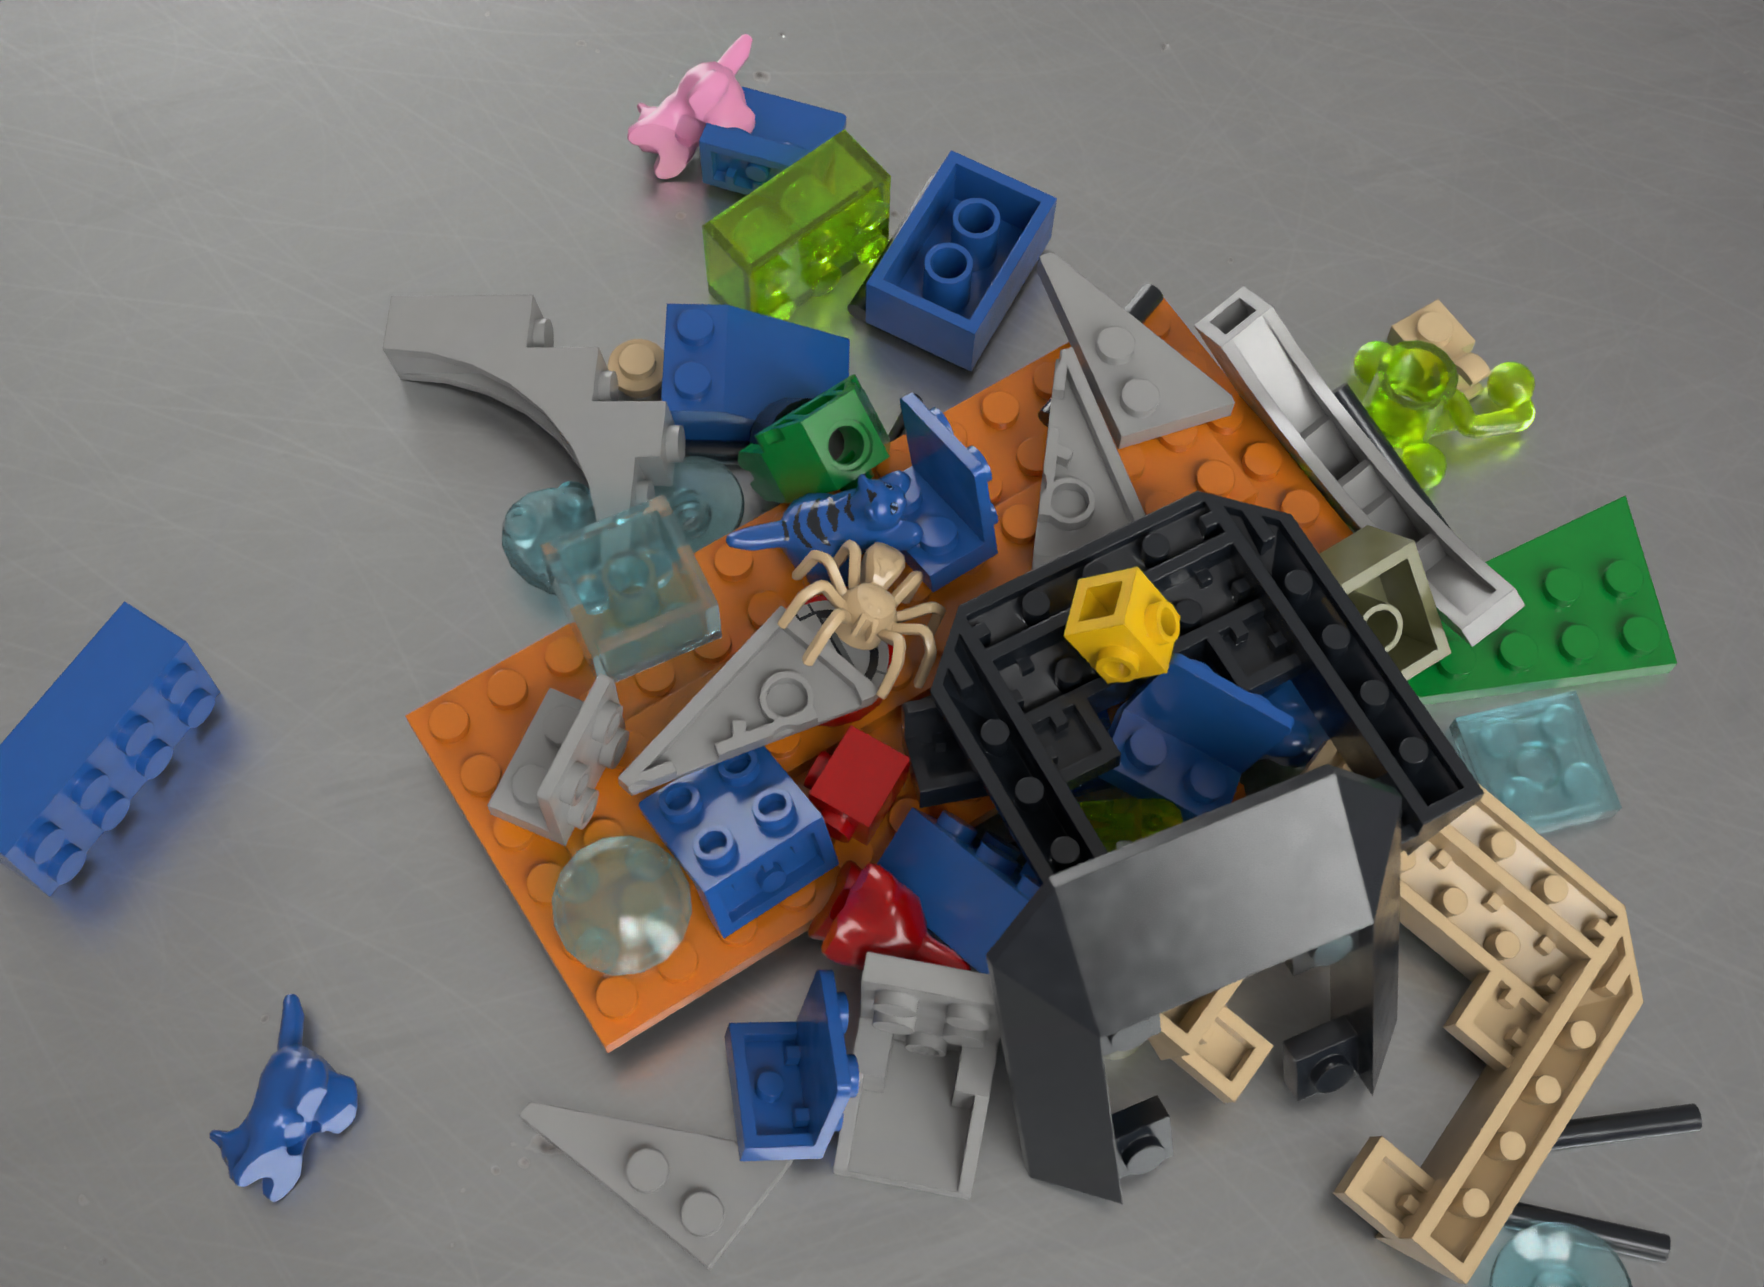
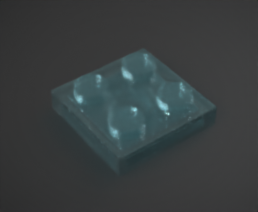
M1576 690L1457 717L1449 726L1459 756L1475 780L1539 834L1613 817L1622 808Z

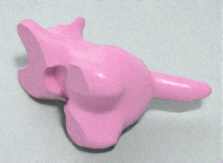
M741 35L718 62H704L688 70L680 80L678 88L658 107L638 103L637 108L640 116L638 122L629 127L627 139L632 144L637 145L643 152L658 154L653 168L658 178L666 180L678 176L693 157L697 147H699V140L706 123L724 128L736 127L750 134L755 127V114L747 106L743 88L735 78V75L749 57L753 41L750 35Z

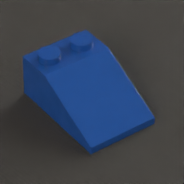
M667 303L661 401L667 402L675 425L683 426L685 439L750 441V431L757 416L770 403L784 398L813 399L849 377L850 339L731 305Z

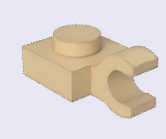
M1439 299L1402 319L1390 328L1387 340L1423 381L1438 373L1447 383L1454 396L1462 403L1483 392L1484 388L1479 382L1490 376L1491 370L1480 356L1471 353L1475 339Z

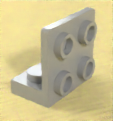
M600 673L585 701L549 688L487 805L491 815L566 846L575 827L579 829L585 828L594 813L599 798V791L595 790V787L605 767L614 769L618 765L629 740V731L625 730L626 727L622 715L623 706L619 702L614 678Z

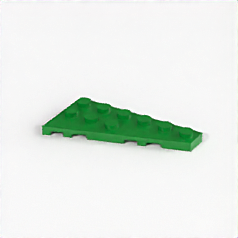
M1626 495L1486 561L1487 565L1516 589L1525 606L1473 647L1441 621L1451 654L1410 678L1407 682L1423 705L1669 673L1676 666L1677 660Z

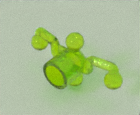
M1413 340L1402 341L1393 346L1384 341H1370L1363 345L1354 356V374L1362 384L1368 386L1362 401L1363 406L1392 447L1402 450L1403 453L1400 455V458L1423 490H1429L1438 485L1444 479L1447 470L1446 456L1439 447L1427 442L1431 437L1457 430L1463 436L1471 439H1481L1519 432L1528 428L1534 420L1535 408L1531 399L1535 390L1534 374L1527 366L1519 362H1504L1491 371L1490 376H1488V396L1496 405L1506 410L1476 415L1468 398L1457 389L1459 378L1456 365L1446 352L1434 344ZM1402 396L1408 397V398H1410L1411 400H1407V399L1403 398Z

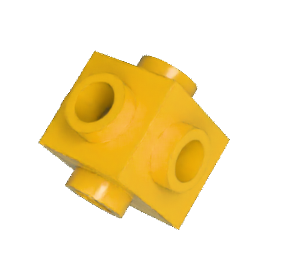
M1138 567L1078 579L1063 636L1108 684L1130 682L1137 678L1168 673L1174 643L1180 632L1179 622L1181 616Z

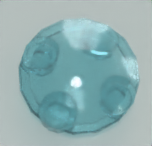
M569 481L561 484L558 489L547 488L530 492L509 508L502 523V548L510 566L528 584L552 595L570 597L597 592L604 587L597 572L598 525L591 493L585 485Z
M631 835L602 838L578 850L560 871L552 896L554 927L566 950L587 968L613 976L642 973L665 961L683 941L692 914L690 885L677 860L658 844Z

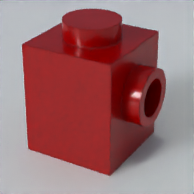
M850 725L832 755L826 751H822L807 774L804 787L810 789L809 800L822 814L831 838L843 843H849L851 838L868 846L908 779L911 758Z

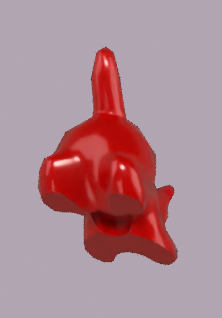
M846 861L838 873L836 885L830 899L822 911L816 915L809 927V937L824 941L821 946V953L828 960L846 966H854L862 971L864 970L867 952L972 971L970 965L955 951L934 939L927 932V921L919 897L906 885L898 882L890 872L879 864L869 863L862 870L854 861Z

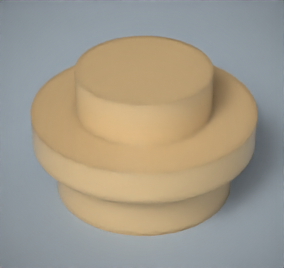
M632 339L617 346L609 357L608 370L616 372L619 390L634 398L648 397L657 392L662 386L664 350L656 343L646 339Z

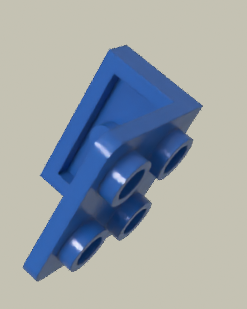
M833 970L816 971L796 1021L729 1023L724 1038L740 1162L822 1159L834 1132L840 1131L842 1128L845 1107L849 1099L855 1098L858 1093L859 1066L856 1056L854 1054H847L844 1034L848 1029L849 1005L846 993L837 992Z

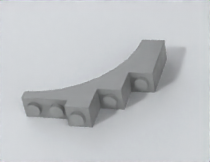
M1243 286L1194 325L1241 398L1292 455L1296 463L1354 532L1370 525L1415 541L1440 620L1470 646H1475L1525 606L1516 589L1472 551L1433 512L1386 460L1323 381L1273 306Z
M534 295L391 296L383 350L400 379L446 383L489 395L526 414L557 439L582 470L589 484L598 525L597 572L608 594L613 599L638 585V576H646L649 568V545L647 538L643 537L644 519H652L654 515V486H672L675 463H682L685 457L684 428L682 425H675L667 402L618 401L619 387L617 374L615 371L608 370L599 347H553L554 333L552 322L549 318L544 319Z

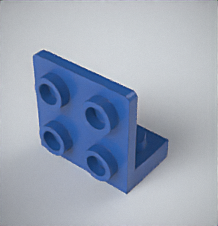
M742 87L746 104L755 114V127L750 134L740 128H724L706 123L699 140L703 183L813 213L845 131L846 115Z
M911 392L900 398L912 463L911 467L903 471L910 476L911 481L910 487L905 494L907 505L903 511V516L907 521L919 524L924 534L920 543L910 550L900 552L905 556V562L913 571L923 572L922 581L932 592H935L998 554L994 525L998 523V515L989 496L988 482L992 480L991 469L982 453L974 446L966 448L954 436L952 427L945 415L936 407L929 410Z
M1174 653L1171 656L1168 673L1151 676L1117 709L1108 733L1122 754L1120 766L1098 777L1183 823L1231 803L1241 774L1291 733L1295 719L1276 708L1265 697L1250 693L1214 673L1206 664L1189 659L1182 654Z
M765 746L675 779L639 803V808L645 819L693 881L710 921L723 938H726L839 865L822 814Z

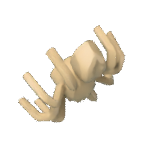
M851 539L847 540L840 547L834 557L820 550H811L792 572V579L801 580L819 562L827 569L832 584L825 580H819L802 589L795 596L777 624L780 628L785 629L806 601L818 593H823L832 606L837 609L829 615L803 654V664L807 666L814 664L834 632L843 642L860 650H872L878 647L881 641L888 643L894 647L892 661L876 693L880 698L885 699L904 664L906 641L902 635H920L923 639L925 654L915 676L914 687L923 688L936 659L937 649L934 635L945 615L946 609L939 603L932 601L896 611V607L900 603H910L922 583L923 572H911L890 593L887 590L905 568V556L896 548L882 542H875L866 550L862 562L861 549ZM849 557L847 589L839 568ZM933 613L928 626L925 624L902 623Z

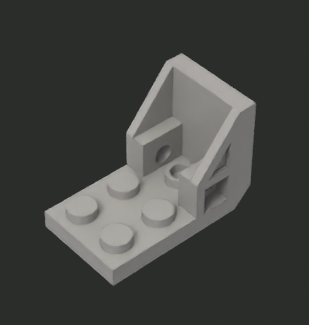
M867 952L861 980L860 1020L853 1051L859 1066V1089L857 1096L849 1099L844 1110L843 1125L839 1132L833 1168L834 1174L970 1200L1001 1036L989 974Z

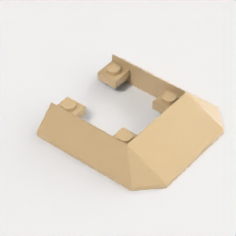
M1331 739L1321 744L1301 774L1325 764L1352 771ZM1481 785L1480 787L1485 793L1481 800L1409 856L1405 851L1401 852L1399 922L1472 982L1443 1028L1487 1065L1421 1167L1416 1165L1383 1136L1369 1137L1333 1192L1336 1197L1379 1231L1375 1236L1376 1239L1459 1284H1467L1643 1004L1625 905ZM1243 979L1161 1013V1033L1148 1038L1160 1060H1173L1224 1104L1233 1103L1237 1100L1273 1048L1269 1041L1225 1006Z

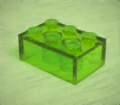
M845 129L702 225L708 292L720 305H731L788 321L796 308L815 295L819 297L829 293L839 283L843 275L859 264L866 265L873 262L885 250L889 242L891 175Z

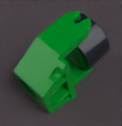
M852 374L813 399L784 398L770 403L757 416L750 431L749 446L739 451L738 463L741 468L752 474L754 480L750 485L764 500L788 504L807 493H829L837 490L842 492L858 487V477L860 474H865L868 479H872L874 477L872 468L890 457V438L855 374Z

